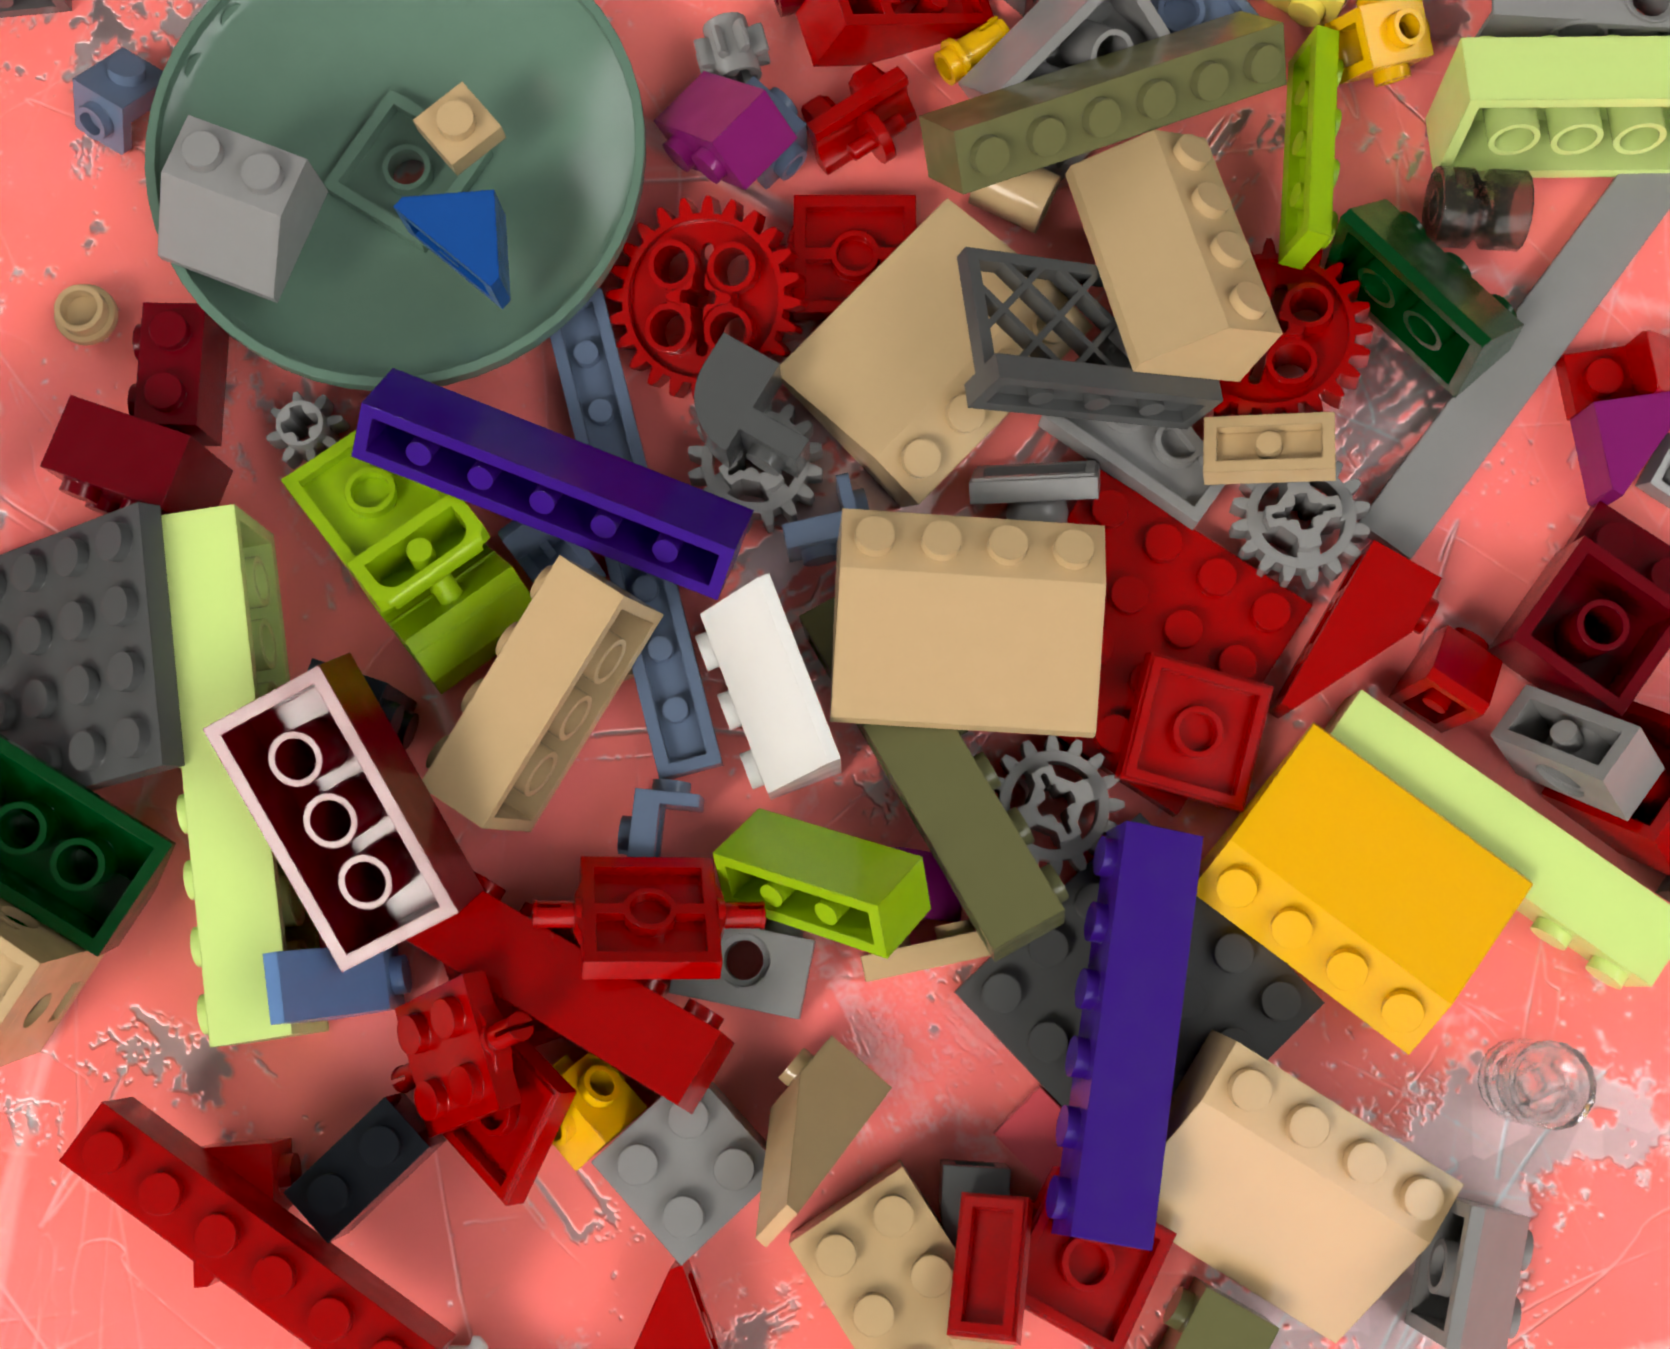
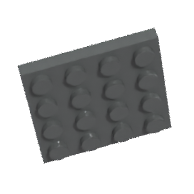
M137 502L0 555V734L92 791L185 766L160 505Z
M1141 813L1137 814L1131 820L1133 822L1151 825L1149 821ZM1094 857L1086 863L1087 869L1076 873L1064 885L1069 895V899L1061 903L1065 909L1064 924L997 962H994L990 956L954 991L958 998L1061 1107L1069 1105L1073 1078L1066 1075L1065 1061L1071 1038L1079 1035L1082 1009L1075 1006V988L1081 970L1088 968L1091 942L1086 941L1084 938V923L1090 904L1093 901L1097 902L1100 876L1095 875L1093 872ZM1197 896L1172 1096L1211 1030L1238 1041L1268 1060L1325 1003L1287 963Z

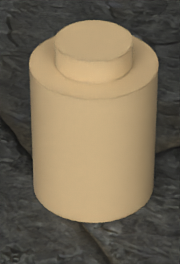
M1040 168L970 193L968 203L1032 233H1036L1053 201L1061 176L1045 168Z

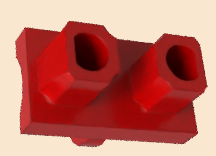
M869 63L853 73L852 78L848 82L851 95L838 104H835L829 96L818 95L802 105V116L807 124V131L818 165L827 175L851 160L857 161L870 152L884 164L897 156L892 138L906 130V125L917 119L916 111L908 95V77L898 66L885 73L874 64Z

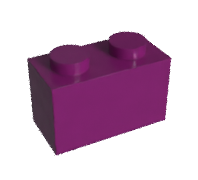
M703 71L653 120L667 139L662 144L663 149L678 167L686 172H689L691 169L699 171L713 183L718 184L722 180L744 190L797 139V136L765 89L707 71Z

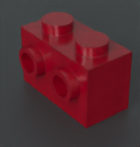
M143 302L141 324L135 326L132 336L133 351L138 360L136 384H132L128 391L129 415L191 435L203 446H221L230 335L198 303Z

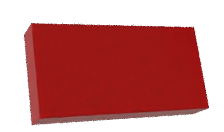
M970 1192L961 1193L947 1336L950 1338L1021 1346L1034 1202L1029 1197Z

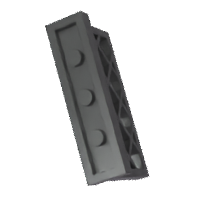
M965 247L957 256L975 374L964 384L968 408L1188 429L1223 402L1219 380L1133 372L1131 365L1129 368L1115 366L1098 349L1100 344L1108 337L1128 357L1115 318L1087 291L1091 286L1104 288L1095 264ZM981 271L996 274L1013 291L1012 295L1004 303L983 285ZM1035 279L1050 280L1069 300L1058 310L1032 283ZM1018 298L1046 323L1037 335L1029 330L1009 310L1010 306ZM1074 305L1100 330V333L1092 342L1065 317ZM995 323L1023 349L1019 355L994 353L990 328ZM1051 330L1079 356L1074 362L1060 360L1042 342Z

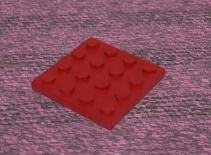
M1100 469L1101 485L1099 498L1078 500L1067 518V523L1105 526L1106 597L1097 728L1094 738L1056 736L1058 742L1067 748L1076 739L1082 741L1080 756L1088 761L1093 756L1101 753L1105 758L1099 769L1108 775H1115L1146 653L1155 652L1263 683L1313 605L1287 588L1280 587L1278 582L1267 575L1263 577L1258 576L1256 568L1195 529H1189L1151 501ZM1119 781L1172 817L1178 815L1187 801V798L1126 781Z

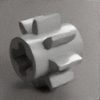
M738 12L722 13L709 19L703 26L705 38L693 41L700 73L707 71L746 84L753 76L760 80L762 76L760 66L768 65L771 62L768 54L770 49L762 23H756L748 27L746 17Z
M296 391L293 392V402L288 403L282 409L272 408L270 411L276 418L277 431L269 433L266 439L276 449H285L282 460L294 470L300 466L303 459L308 462L340 440L339 433L350 429L349 423L342 415L331 416L334 404L324 394L319 396L313 404L306 401ZM311 424H316V425H313L312 427L309 428V437H310V438H308V439L302 441L301 439H303V438H305V437L308 436V428H307V426H309V425H311Z

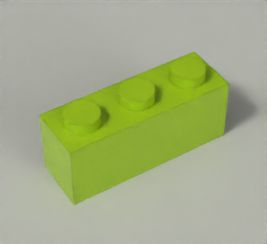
M758 808L712 853L725 902L764 901L767 919L886 959L890 957L931 910L922 856Z

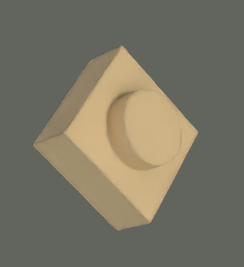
M463 82L459 83L413 119L419 133L457 176L506 138L502 126Z

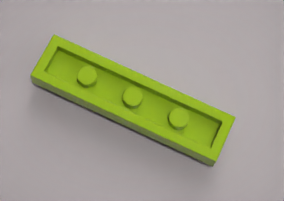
M1316 25L1288 62L1278 264L1302 270L1320 249L1328 247L1335 235L1338 224V215L1333 211V189L1340 172V163L1335 159V138L1342 120V112L1337 108V87L1342 78L1344 63L1343 60L1338 59L1340 31L1321 25Z

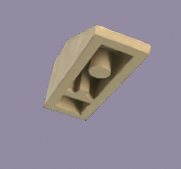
M832 1035L815 1055H812L806 1048H803L778 1077L788 1087L770 1108L755 1239L764 1247H767L800 1212L892 1089L890 1085Z

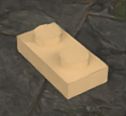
M1335 412L1204 417V485L1336 481Z
M970 919L934 927L937 940L911 945L908 935L888 959L874 954L863 955L860 958L865 982L991 955L977 931H975Z

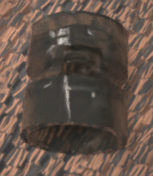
M1436 166L1429 178L1423 202L1422 225L1426 235L1440 248L1465 249L1474 240L1479 250L1518 252L1527 238L1534 208L1532 176L1528 170L1489 169L1480 178L1475 168Z

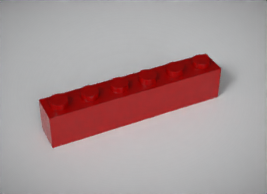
M475 871L474 873L484 890L459 913L407 939L411 944L461 974L485 969L492 993L690 1114H693L699 1101L703 1098L735 1044L723 1032L718 1030L724 1018L689 998L684 1008L677 1006L662 997L668 985L659 979L582 980L581 946L577 939L571 943L554 933L555 928L532 929L533 905L525 901L518 912L500 901L506 893L505 889Z
M134 1097L101 1102L59 1160V1162L311 1349H447L456 1336L454 1332L333 1243H327L318 1232Z

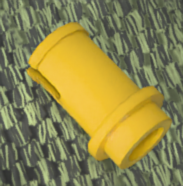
M994 16L987 23L956 41L948 38L941 42L940 50L934 54V62L940 76L947 84L953 86L958 83L1010 31L1004 20H998V16Z

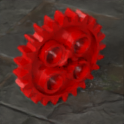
M706 195L702 203L701 212L699 213L694 202L687 198H681L679 217L677 218L669 210L663 207L657 208V218L660 227L655 230L639 222L636 226L643 239L642 244L637 247L633 244L625 243L623 248L625 254L631 258L629 266L618 265L613 266L611 272L623 279L624 283L623 288L606 292L607 298L622 303V311L610 316V323L626 327L628 331L616 342V346L627 351L637 349L638 351L632 358L629 367L641 372L652 367L647 383L650 386L661 388L670 380L669 395L673 397L684 398L691 387L694 399L695 384L699 372L722 336L725 327L734 318L741 317L745 323L746 333L742 343L769 358L773 354L787 358L791 351L782 342L784 334L802 335L803 333L801 327L789 321L791 312L802 311L808 307V303L791 296L792 289L800 287L806 282L805 276L786 271V268L799 257L797 252L790 248L776 251L775 249L785 235L782 230L773 226L762 232L766 216L753 210L743 219L744 205L733 199H730L722 212L719 200ZM712 244L714 247V251L711 253V255L709 256V260L707 261L705 257V248L708 245ZM685 252L689 261L688 272L683 279L672 283L668 271L670 262L675 256ZM746 254L750 266L748 275L743 282L731 286L727 276L728 266L734 258ZM710 291L715 293L716 299L714 304H707L703 309L698 308L699 297L708 296ZM676 315H681L685 321L686 329L684 336L679 343L670 346L665 336L666 325L670 319ZM705 339L708 344V352L705 356H701L699 349Z
M1266 238L1262 254L1254 255L1251 248L1250 252L1270 298L1271 305L1277 290L1283 289L1287 292L1278 317V323L1283 334L1269 348L1266 365L1261 381L1258 384H1251L1249 382L1255 365L1240 382L1219 380L1223 402L1214 408L1213 417L1228 416L1230 413L1239 416L1323 412L1322 401L1331 407L1340 409L1345 395L1342 388L1356 390L1361 376L1357 369L1367 368L1371 350L1364 346L1371 344L1374 326L1363 323L1368 320L1370 303L1354 302L1359 293V281L1355 280L1339 284L1342 279L1344 264L1338 262L1326 270L1321 268L1322 249L1312 257L1302 270L1278 264L1279 253H1276L1275 244L1272 238ZM1305 309L1317 312L1321 318L1313 322H1303L1293 314ZM1290 364L1302 368L1305 374L1294 379L1285 378L1275 370L1280 366Z

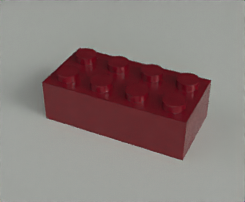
M350 652L310 669L203 728L205 735L341 972L459 913L484 890Z

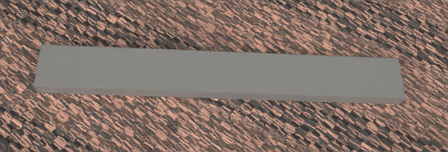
M1670 173L1618 174L1614 177L1515 310L1517 319L1524 326L1511 349L1456 398L1450 397L1370 504L1371 509L1367 515L1358 520L1359 523H1363L1371 528L1368 536L1369 539L1378 541L1409 560L1414 556L1669 211Z

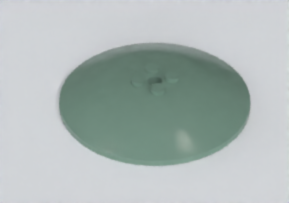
M208 0L177 42L160 76L150 109L145 140L147 196L157 234L159 231L161 171L188 115L308 159L327 188L328 193L278 303L171 263L184 287L200 307L226 333L257 356L286 371L316 382L346 389L372 391L392 368L438 386H447L475 378L512 362L536 348L556 333L590 300L604 282L621 254L636 218L643 192L646 168V126L642 100L632 65L619 36L594 0ZM463 82L502 126L506 138L457 176L419 133L413 119L459 83ZM408 160H417L424 164V172L417 181L410 184H401L394 181L395 170L401 163ZM495 190L506 215L511 301L503 309L407 231L393 207L402 197Z

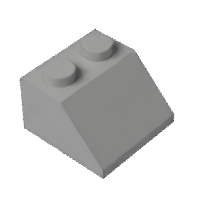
M188 115L161 171L157 255L164 261L278 303L327 196L328 190L308 159Z
M1457 1197L1430 1245L1416 1258L1404 1323L1447 1349H1507L1508 1339H1513L1516 1336L1521 1322V1303L1516 1297L1520 1272L1528 1268L1533 1255L1534 1239L1532 1232L1528 1230L1530 1217L1508 1209Z

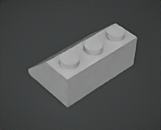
M1040 0L958 84L967 97L972 99L1170 34V31L1150 0ZM1090 152L1043 168L1060 175L1061 182L1066 177L1065 173L1069 167L1082 161Z

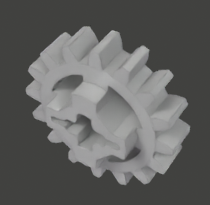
M771 403L764 412V414L808 439L813 435V424L810 420L801 422L796 426L793 424L795 406L790 403L779 414L772 411ZM698 425L696 428L698 436L705 443L700 426ZM810 442L811 457L798 479L794 477L789 487L784 482L783 470L779 476H775L765 471L759 474L753 467L746 469L745 460L747 459L746 453L748 450L742 448L730 469L725 465H721L719 467L720 472L715 475L716 457L711 453L706 443L704 446H689L688 455L690 461L702 465L688 472L691 485L697 487L706 486L702 490L754 510L746 532L747 534L752 527L753 520H762L763 526L768 533L774 532V517L780 514L789 522L797 521V512L794 504L799 501L802 504L812 506L815 502V494L807 486V483L816 484L823 481V469L817 465L810 464L823 457L821 443ZM747 495L763 498L764 501L746 502L739 500V498Z
M1337 461L1336 481L1240 484L1239 490L1245 497L1234 498L1229 513L1234 516L1243 518L1232 523L1229 530L1230 538H1245L1246 540L1237 557L1243 561L1256 557L1260 561L1256 574L1260 577L1267 575L1271 569L1278 572L1280 587L1286 588L1293 576H1301L1306 590L1313 589L1318 581L1320 571L1333 582L1338 579L1343 571L1340 561L1353 565L1361 554V551L1353 543L1364 542L1370 534V527L1357 522L1364 518L1371 509L1370 502L1354 501L1352 498L1362 483L1359 479L1343 483L1338 478L1342 471L1343 463ZM1278 487V503L1265 506L1264 511L1258 512V506L1263 497ZM1315 488L1319 489L1320 491H1322L1323 493H1325L1327 496H1325L1324 494H1322L1321 492H1319V491L1316 490ZM1291 511H1297L1300 520H1311L1307 529H1301L1298 520H1287ZM1334 529H1340L1337 542L1329 550L1320 554L1319 548L1322 545L1321 535L1332 534ZM1269 543H1273L1274 545L1288 553V555L1279 552L1278 550L1273 548Z
M1049 735L1041 752H1037L1030 740L1024 741L1020 745L1023 760L1018 762L1015 758L1005 754L999 761L1007 776L1006 778L998 777L1001 786L993 791L998 793V799L1005 811L1010 810L1012 790L1017 780L1024 774L1029 793L1024 805L1017 809L1022 814L1030 830L1032 829L1050 836L1054 847H1057V849H1047L1033 843L1028 845L1027 847L1037 864L1040 861L1047 862V864L1050 863L1060 876L1063 861L1068 860L1070 866L1077 873L1087 869L1083 853L1088 851L1094 856L1101 835L1106 836L1108 830L1117 826L1115 822L1109 820V813L1125 808L1124 800L1109 798L1108 790L1120 780L1115 779V775L1101 777L1097 770L1105 758L1101 753L1093 756L1088 761L1081 758L1082 741L1078 739L1071 744L1067 751L1059 750L1056 736ZM1052 765L1067 767L1080 775L1083 780L1074 783L1056 776ZM1043 789L1048 791L1053 799L1064 797L1067 801L1068 807L1060 813L1062 823H1058L1052 814L1042 817L1037 807L1045 800ZM1094 802V820L1090 830L1082 839L1080 835L1082 832L1077 822L1083 807Z

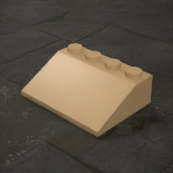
M948 198L780 364L782 384L901 508L919 505L1009 413L968 408L964 384L975 374L957 256L965 247L1008 253L1016 252ZM981 271L983 285L1004 303L1012 295L1013 291L996 274ZM1035 279L1032 283L1058 310L1069 300L1050 280ZM1020 298L1009 308L1035 335L1046 325ZM1075 306L1065 315L1084 335L1094 327ZM996 323L990 328L994 353L1019 355L1023 351ZM1053 330L1042 340L1060 360L1071 350Z
M842 508L836 549L830 722L1094 738L1097 728L1106 597L1105 526Z
M1211 1030L1171 1098L1156 1222L1177 1233L1173 1241L1174 1244L1336 1344L1430 1245L1464 1184L1243 1044Z

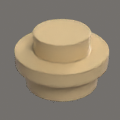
M77 284L69 286L58 295L54 304V320L57 329L69 341L78 345L88 346L104 341L112 334L118 322L119 312L115 300L108 292L96 285Z

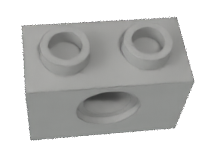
M1528 684L1525 685L1490 734L1517 775L1626 821L1631 818L1665 769L1640 726Z
M770 919L766 920L764 930L725 929L721 940L723 964L720 979H671L668 993L800 1019L816 941L803 938V930ZM743 941L755 943L763 955V965L760 972L748 980L736 978L730 972L727 965L729 951L734 945Z

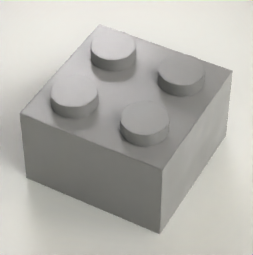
M712 1081L693 1114L661 1096L593 1159L591 1163L682 1266L761 1191L766 1141Z

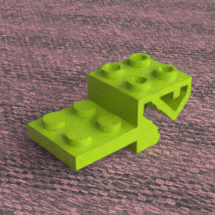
M354 430L281 479V481L358 582L380 616L439 693L443 694L496 656L495 649L499 638L512 623L519 622L532 600L530 592L514 568L485 544L491 536L465 501L351 457L356 430Z

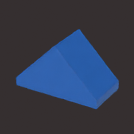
M494 189L402 197L393 206L411 235L497 306L503 309L511 301L506 215Z

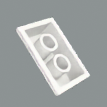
M770 574L755 578L700 613L706 632L695 635V639L707 670L711 671L720 667L728 690L717 694L729 729L733 730L742 726L751 749L739 755L752 789L754 790L765 785L769 798L772 800L842 773L841 757Z

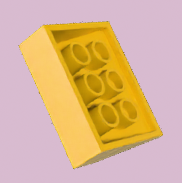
M1313 721L1245 806L1244 812L1237 816L1201 861L1196 896L1409 1055L1453 1005L1533 886V883Z

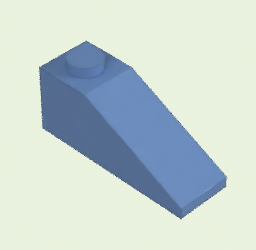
M398 945L344 972H341L327 947L276 951L263 954L271 1025L331 1021L395 1010V1008L405 1004L404 994L410 993L412 989L409 961L405 954L399 955Z

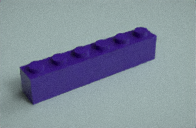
M392 368L361 403L351 457L715 600H718L737 560L754 512L750 508L395 368Z
M1126 820L1108 830L1106 836H1102L1097 843L1093 859V872L1095 875L1100 876L1097 902L1093 901L1090 904L1084 923V938L1086 941L1091 942L1088 968L1081 970L1075 988V1006L1082 1009L1079 1035L1071 1038L1065 1061L1066 1075L1073 1078L1069 1105L1062 1106L1056 1125V1143L1058 1147H1063L1060 1176L1054 1175L1052 1177L1046 1197V1213L1048 1218L1053 1219L1052 1234L1153 1251L1204 836Z

